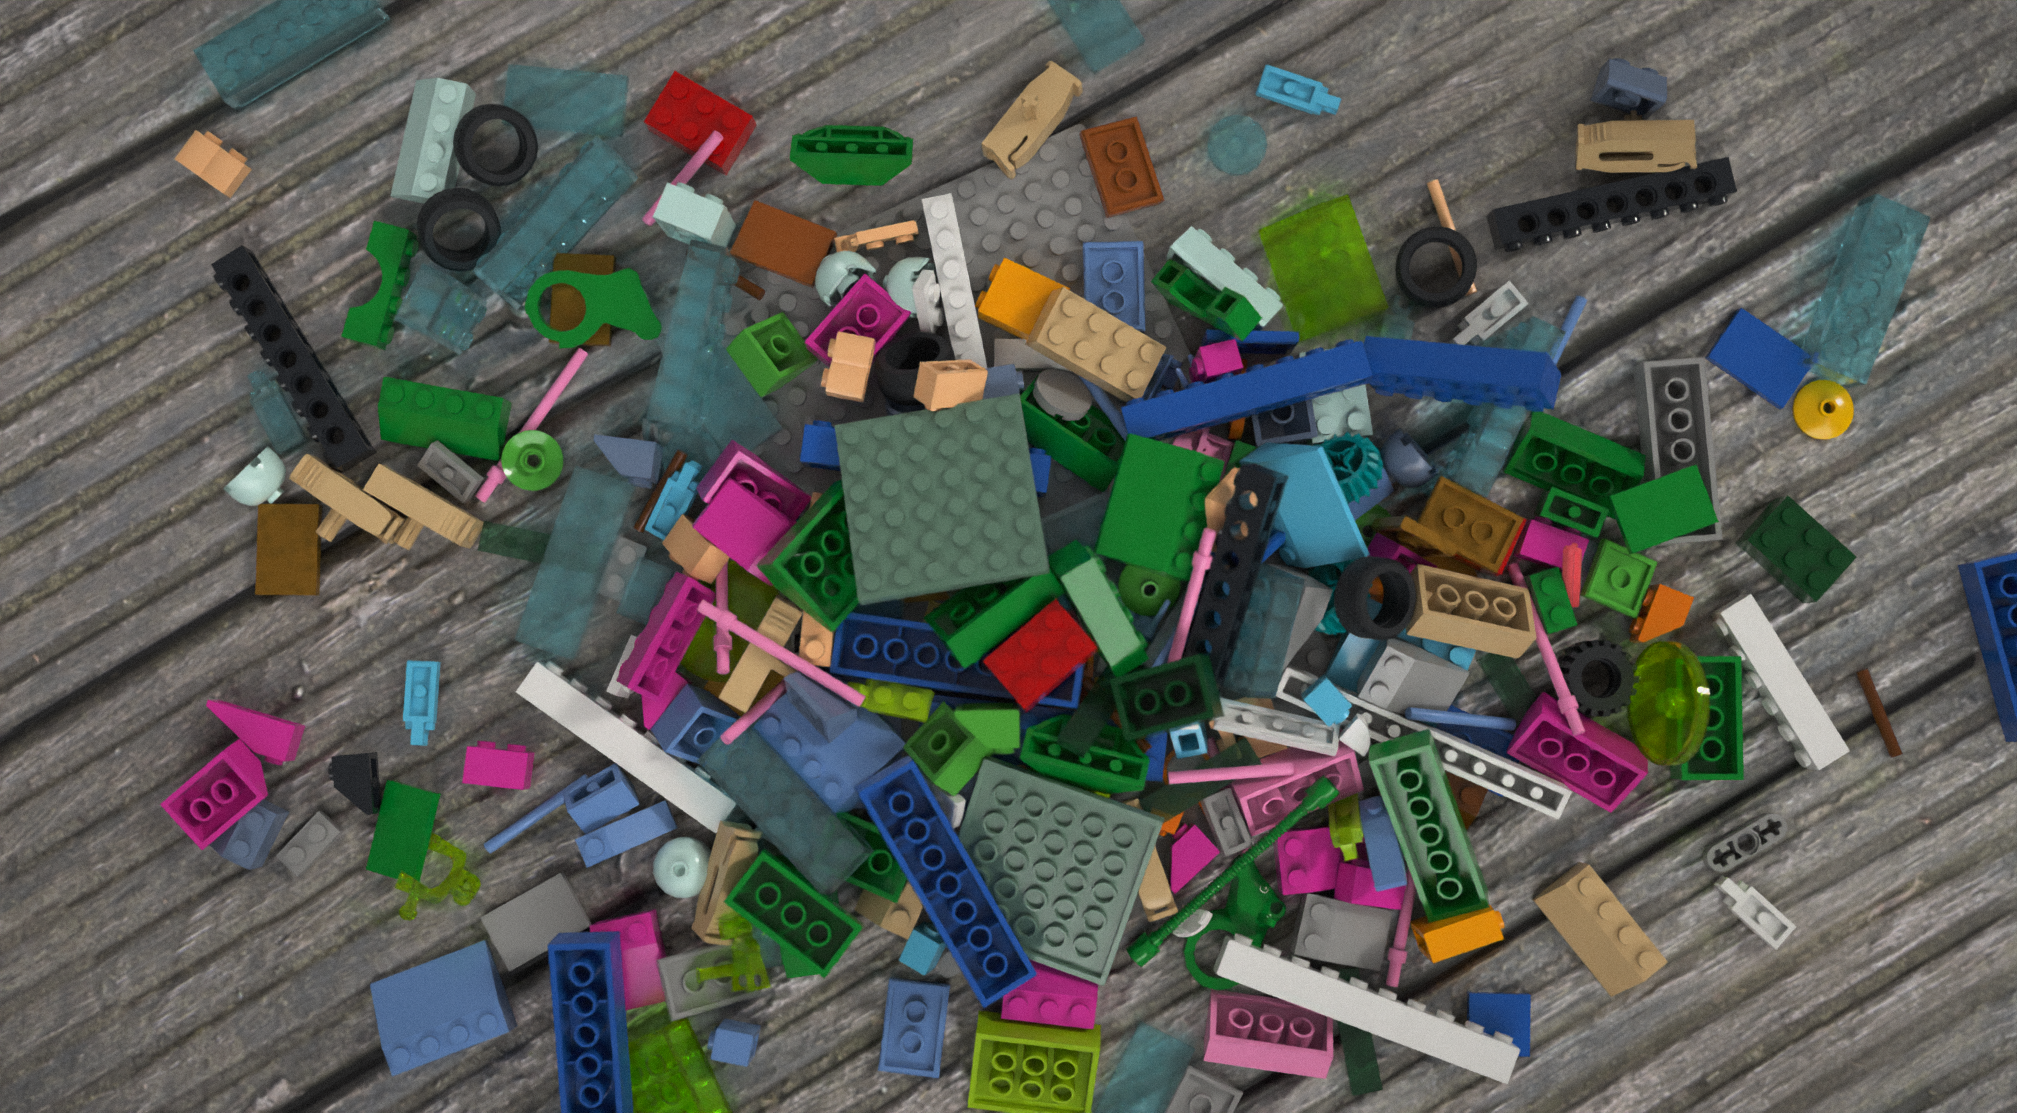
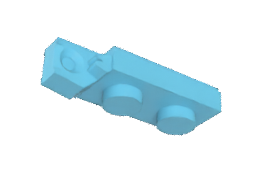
M1265 65L1255 94L1285 106L1320 115L1321 111L1336 115L1341 102V98L1327 94L1328 88L1322 86L1323 83L1270 65Z
M691 460L685 463L681 472L675 471L673 476L668 478L646 524V531L664 541L682 514L688 515L698 494L696 488L700 483L695 480L698 478L702 465Z
M407 660L403 721H405V729H411L410 745L427 746L429 730H435L441 662Z

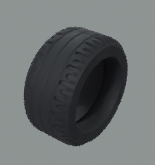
M484 104L473 108L462 117L454 133L453 147L458 163L468 175L487 185L507 186L520 181L532 169L537 158L538 143L533 126L520 112L504 105ZM492 119L507 121L515 128L519 137V151L515 160L506 168L497 171L481 167L475 161L472 153V139L476 130L483 123Z
M448 188L441 192L439 191L425 202L418 215L417 232L421 246L426 255L435 264L444 269L458 272L475 270L477 267L485 265L495 255L500 244L501 225L493 206L481 194L470 189ZM461 208L478 213L485 222V229L480 240L472 247L464 250H450L442 247L435 241L433 237L434 226L437 220L446 212Z
M1428 227L1412 234L1401 246L1396 259V279L1401 291L1412 302L1426 308H1443L1456 303L1469 291L1476 276L1477 260L1473 247L1462 234L1446 227ZM1439 242L1447 244L1455 249L1461 258L1462 273L1460 279L1451 289L1442 293H1429L1420 289L1410 275L1409 266L1413 254L1421 246L1428 243Z
M927 332L902 335L888 342L875 358V372L882 394L888 400L897 404L908 406L922 405L923 403L913 397L920 362L956 360L950 342L939 335Z
M1368 556L1354 560L1347 565L1337 581L1334 596L1337 618L1345 630L1360 638L1387 640L1396 637L1407 627L1415 610L1416 588L1411 574L1403 564L1390 558ZM1378 576L1383 586L1384 597L1380 612L1372 620L1367 609V594L1372 582Z

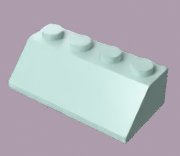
M442 78L416 80L391 197L425 204L437 192L448 188H455L460 164L457 161L453 147L454 133L462 117L473 109L476 93L467 83Z
M1191 226L1171 245L1166 260L1171 259L1189 268L1198 278L1219 292L1224 287H1227L1245 296L1262 317L1252 331H1262L1282 308L1283 304L1279 302L1281 300L1280 296L1271 288L1267 287L1264 289L1256 282L1258 278L1252 271L1247 268L1242 270L1234 263L1235 258L1224 248L1220 250L1211 243L1212 238L1200 228L1195 230Z

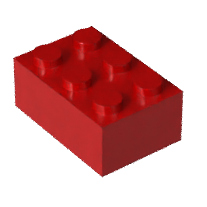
M676 71L670 77L644 120L650 132L691 156H694L713 131L719 132L724 139L704 163L727 176L757 126L752 115Z
M1055 599L983 660V662L1027 713L1098 652V647Z

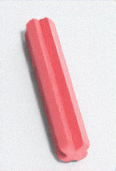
M1572 543L1571 546H1564L1562 579L1572 607H1579L1582 549L1578 548L1576 543Z

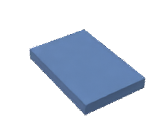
M1143 241L1083 242L1084 299L1141 333H1145Z
M889 977L878 1071L939 1078L950 984Z

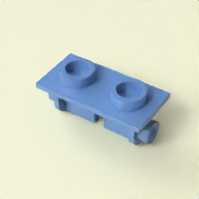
M1162 355L1142 396L1144 401L1156 398V394L1162 391L1160 390L1162 385L1168 389H1173L1178 379L1176 369L1182 366L1181 362L1173 359V355Z

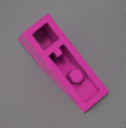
M207 700L206 706L252 751L264 755V761L282 765L283 761L295 760L305 725L226 701Z

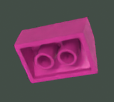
M238 739L219 753L160 805L195 844L203 850L268 796L261 761L241 739Z
M1030 960L1038 975L1003 996L1002 1019L1094 1029L1098 995L1097 983Z

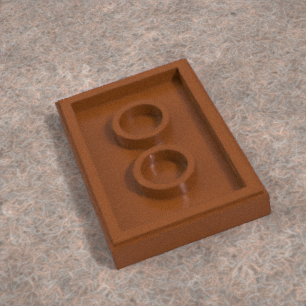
M1137 116L1081 130L1079 136L1106 218L1163 203L1164 197Z
M754 200L730 254L732 257L813 288L817 270L821 261L829 255L837 233L826 227Z

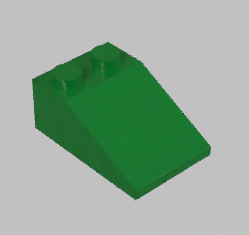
M851 812L835 813L813 867L894 903H898L907 879L874 822Z

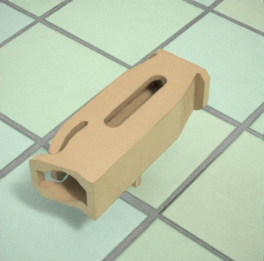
M1049 61L1045 65L1046 71L1028 84L981 143L983 155L993 160L1003 173L1012 180L1016 176L1015 169L1025 165L1035 155L1062 121L1074 95L1079 97L1083 92L1081 81L1053 61Z
M1633 110L1630 112V115L1624 116V121H1607L1587 126L1578 124L1575 150L1576 170L1585 168L1607 173L1669 172L1684 167L1685 162L1690 164V169H1696L1694 120H1642V115H1637V111Z
M310 454L303 456L290 475V480L332 508L316 530L319 536L332 542L348 519L379 538L386 545L388 543L393 544L394 539L407 519L406 516L367 493L363 490L362 486L335 468L330 467L329 464Z
M377 465L363 489L408 516L393 541L407 550L411 549L424 526L459 546L470 549L485 524L480 519L386 465Z
M777 595L757 632L784 647L803 614V609L784 597ZM750 642L718 698L746 713L771 669L784 677L798 672V670Z
M1137 797L1121 801V803L1142 810ZM1156 847L1153 849L1138 891L1143 910L1149 922L1178 912ZM1164 907H1167V908H1168L1167 910L1162 911V912H1159V913H1156V914H1155V912H1154V911H1156V910H1158V909H1161V908H1164Z
M720 821L708 862L707 876L699 893L695 920L692 924V930L706 943L731 945L733 935L742 917L726 905L724 901L758 857L757 841L762 837L763 832L752 830L748 824Z

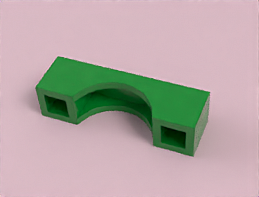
M374 221L366 250L380 264L382 283L378 293L372 300L364 305L349 308L342 338L353 343L384 351L387 344L391 343L394 336L393 321L395 315H398L402 308V298H400L403 286H407L410 279L409 264L411 257L414 258L416 256L419 245L418 240H416L417 235L409 229Z
M1171 259L1167 261L1151 281L1170 304L1242 342L1262 319L1245 296L1227 287H1224L1219 292L1203 282L1189 268Z

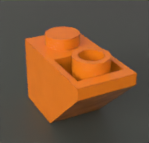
M1662 584L1651 585L1647 589L1639 616L1631 622L1629 633L1632 634L1629 641L1644 643L1682 627L1694 597Z

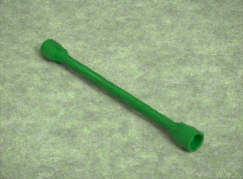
M1323 774L1305 790L1308 795L1302 799V804H1299L1296 810L1293 809L1290 815L1288 814L1287 817H1284V820L1282 819L1281 822H1278L1275 828L1273 827L1272 830H1269V833L1267 832L1263 838L1254 843V846L1252 845L1248 851H1245L1242 856L1237 858L1231 864V867L1228 866L1225 872L1223 871L1222 874H1219V877L1217 876L1213 882L1211 881L1207 887H1204L1201 892L1187 902V905H1184V908L1182 907L1181 910H1178V913H1175L1172 918L1170 917L1160 928L1152 931L1149 935L1144 932L1126 948L1130 957L1139 966L1143 967L1161 951L1158 946L1163 943L1167 935H1170L1173 930L1178 928V925H1181V922L1183 923L1184 920H1187V917L1189 918L1193 912L1195 913L1199 907H1202L1205 902L1219 892L1222 886L1224 887L1225 884H1228V881L1230 882L1231 879H1234V876L1236 877L1240 871H1243L1249 863L1251 864L1255 858L1270 847L1269 845H1272V842L1275 843L1278 837L1280 838L1281 835H1284V832H1287V829L1289 830L1290 827H1293V824L1295 825L1296 822H1299V819L1308 814V811H1313L1317 807L1322 810L1340 794L1336 786Z

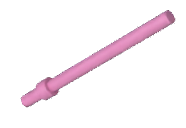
M578 347L520 432L536 430L588 356L587 352ZM501 459L496 466L492 465L486 474L488 478L475 495L476 498L484 503L497 485H502L507 478L502 468Z
M1204 528L1199 549L1194 552L1191 565L1194 567L1167 663L1180 660L1182 657L1205 571L1210 569L1213 558L1210 553L1216 531Z
M728 561L716 577V608L723 612L729 611ZM716 622V635L713 637V647L717 651V673L727 674L730 672L729 651L732 650V636L729 635V632L719 628Z
M1514 563L1507 566L1513 585L1528 588L1519 564ZM1530 594L1536 643L1559 698L1557 701L1561 714H1565L1573 736L1580 735L1585 732V729L1577 712L1579 705L1575 696L1569 692Z
M705 600L700 603L697 611L717 622V626L724 631L734 632L858 707L864 701L866 696L738 621V616L728 610L723 612Z
M1409 868L1403 906L1399 912L1393 948L1389 947L1387 957L1390 963L1385 985L1398 987L1402 964L1406 963L1408 951H1405L1417 891Z

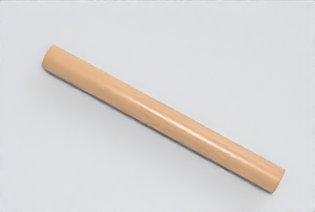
M1438 179L1428 182L1427 186L1441 227L1456 231ZM1448 245L1460 278L1462 273L1461 258L1456 250ZM1474 282L1466 296L1477 293Z

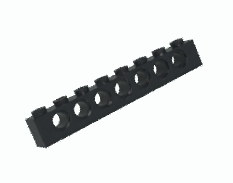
M1729 157L1698 163L1696 169H1690L1689 165L1675 171L1653 173L1496 208L1487 215L1495 250L1505 248V252H1513L1522 249L1525 243L1534 242L1535 246L1544 245L1552 242V237L1563 235L1564 239H1571L1582 235L1581 231L1592 229L1593 233H1598L1611 229V224L1619 222L1622 223V226H1629L1639 223L1640 218L1651 216V220H1656L1669 216V211L1680 209V213H1688L1699 209L1698 205L1709 203L1710 207L1719 206L1727 203V198L1736 193L1737 189ZM1695 181L1700 182L1704 186V193H1700L1695 189ZM1665 188H1670L1674 191L1675 200L1669 199L1666 196ZM1636 194L1644 196L1646 206H1641L1637 203ZM1607 200L1616 204L1617 213L1608 210L1606 206ZM1577 207L1586 209L1588 219H1582L1578 216ZM1549 213L1555 214L1558 217L1559 226L1549 223L1547 218ZM1524 220L1528 222L1530 232L1521 231L1518 221Z
M241 245L212 263L211 265L216 272L213 275L216 283L222 290L228 291L232 298L229 300L232 309L237 315L244 317L247 325L244 326L245 330L254 341L258 340L263 348L260 351L262 358L270 367L274 366L279 374L276 376L278 384L285 392H290L294 399L291 402L294 410L300 417L306 418L310 425L307 427V430L315 442L322 444L325 449L323 457L329 466L346 472L377 453L254 252ZM249 278L250 284L248 288L241 291V282ZM264 303L265 311L257 317L256 308ZM280 328V338L272 342V332ZM295 353L297 357L296 363L288 368L287 359L291 354ZM307 379H311L312 388L304 393L302 385ZM323 404H326L328 406V413L320 419L318 417V409ZM342 429L344 433L343 440L335 444L333 436L336 431Z
M1255 463L1242 465L1235 475L1234 486L1236 487L1233 497L1225 507L1226 520L1216 537L1217 550L1214 558H1212L1210 569H1207V575H1209L1207 583L1199 594L1198 604L1200 606L1197 616L1191 622L1189 628L1191 636L1181 657L1183 659L1198 654L1209 656L1219 697H1221L1288 479V476ZM1252 492L1257 497L1255 507L1250 503V494ZM1242 522H1244L1248 528V534L1246 537L1241 532ZM1233 552H1235L1239 558V563L1237 566H1235L1232 562ZM1224 581L1229 585V595H1226L1223 591ZM1215 611H1217L1221 617L1220 625L1217 624L1214 619ZM1206 640L1209 641L1212 646L1211 654L1206 650Z

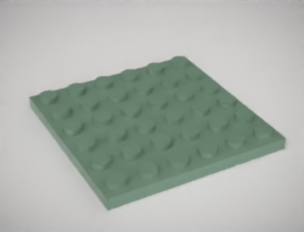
M1019 393L960 403L954 408H942L939 412L926 409L835 425L860 605L1050 573Z
M984 757L958 835L960 842L1028 959L1105 986L1164 818L994 757Z

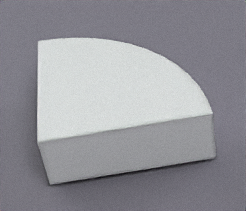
M1357 713L1340 732L1339 740L1362 756H1365L1370 746V731L1366 720Z
M1198 909L1189 918L1187 917V920H1184L1183 923L1181 922V925H1178V928L1173 930V934L1177 937L1193 936L1207 926L1213 914L1209 911Z

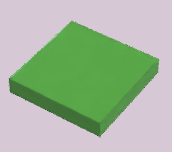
M1601 539L1580 595L1630 618H1637L1658 562L1637 552L1629 554L1626 547L1608 539Z

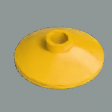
M1816 380L1806 384L1798 391L1793 401L1792 412L1795 423L1803 433L1814 439L1827 440L1835 438L1847 430L1853 419L1854 407L1849 393L1840 384L1830 380ZM1825 403L1831 406L1829 414L1823 409Z

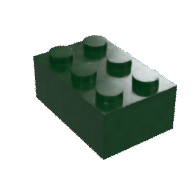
M1788 495L1774 498L1735 542L1803 604L1817 602L1857 558Z
M1198 654L1110 679L1125 741H1138L1225 717L1210 658L1207 655Z

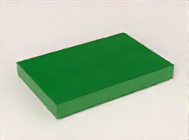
M1696 464L1607 497L1629 554L1719 522Z
M387 780L366 870L410 884L420 883L440 793L395 780Z

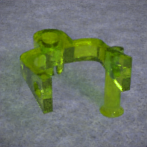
M433 832L431 833L428 849L450 857L452 868L445 880L433 889L424 886L403 871L400 873L395 888L409 893L405 905L399 909L400 917L406 921L416 918V908L420 898L437 904L443 901L448 894H451L456 904L466 906L477 896L481 886L477 876L463 869L466 863V853Z
M736 915L731 920L719 921L718 929L721 940L735 938L731 946L733 963L702 969L696 966L697 983L700 985L702 981L732 976L731 992L741 990L750 992L772 988L761 958L759 943L753 938L751 923L741 915ZM742 974L746 977V985L743 987L739 984V976ZM756 974H759L761 977V985L758 987L753 979Z

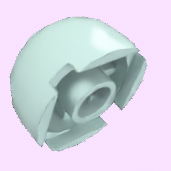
M840 251L830 254L821 261L815 277L817 293L825 305L833 310L864 274L876 282V279L873 277V272L876 273V269L865 258L853 251Z
M908 257L898 261L890 270L889 275H886L883 280V289L889 293V296L898 306L911 312L909 316L911 318H918L912 287L922 269L934 270L937 283L936 268L934 263H928L931 260L929 258Z
M267 446L223 490L233 499L247 506H258L266 500L272 504L284 492L280 488L286 479L284 463Z
M678 837L666 842L658 850L653 862V875L657 885L665 893L676 898H690L698 895L707 876L708 862L711 855L709 847L703 841L694 837Z

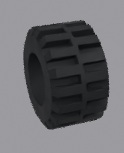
M1607 640L1582 641L1575 643L1574 647H1568L1564 650L1566 654L1559 656L1557 659L1569 692L1575 696L1579 705L1577 711L1581 714L1606 717L1610 716V714L1619 713L1622 711V706H1628L1632 702L1629 697L1630 695L1635 696L1638 690L1633 688L1634 683H1639V676H1634L1633 671L1638 668L1636 663H1630L1629 659L1632 656L1629 652L1621 651L1622 646L1611 644V641ZM1592 660L1601 662L1609 673L1608 687L1604 693L1597 697L1587 693L1581 680L1584 667Z

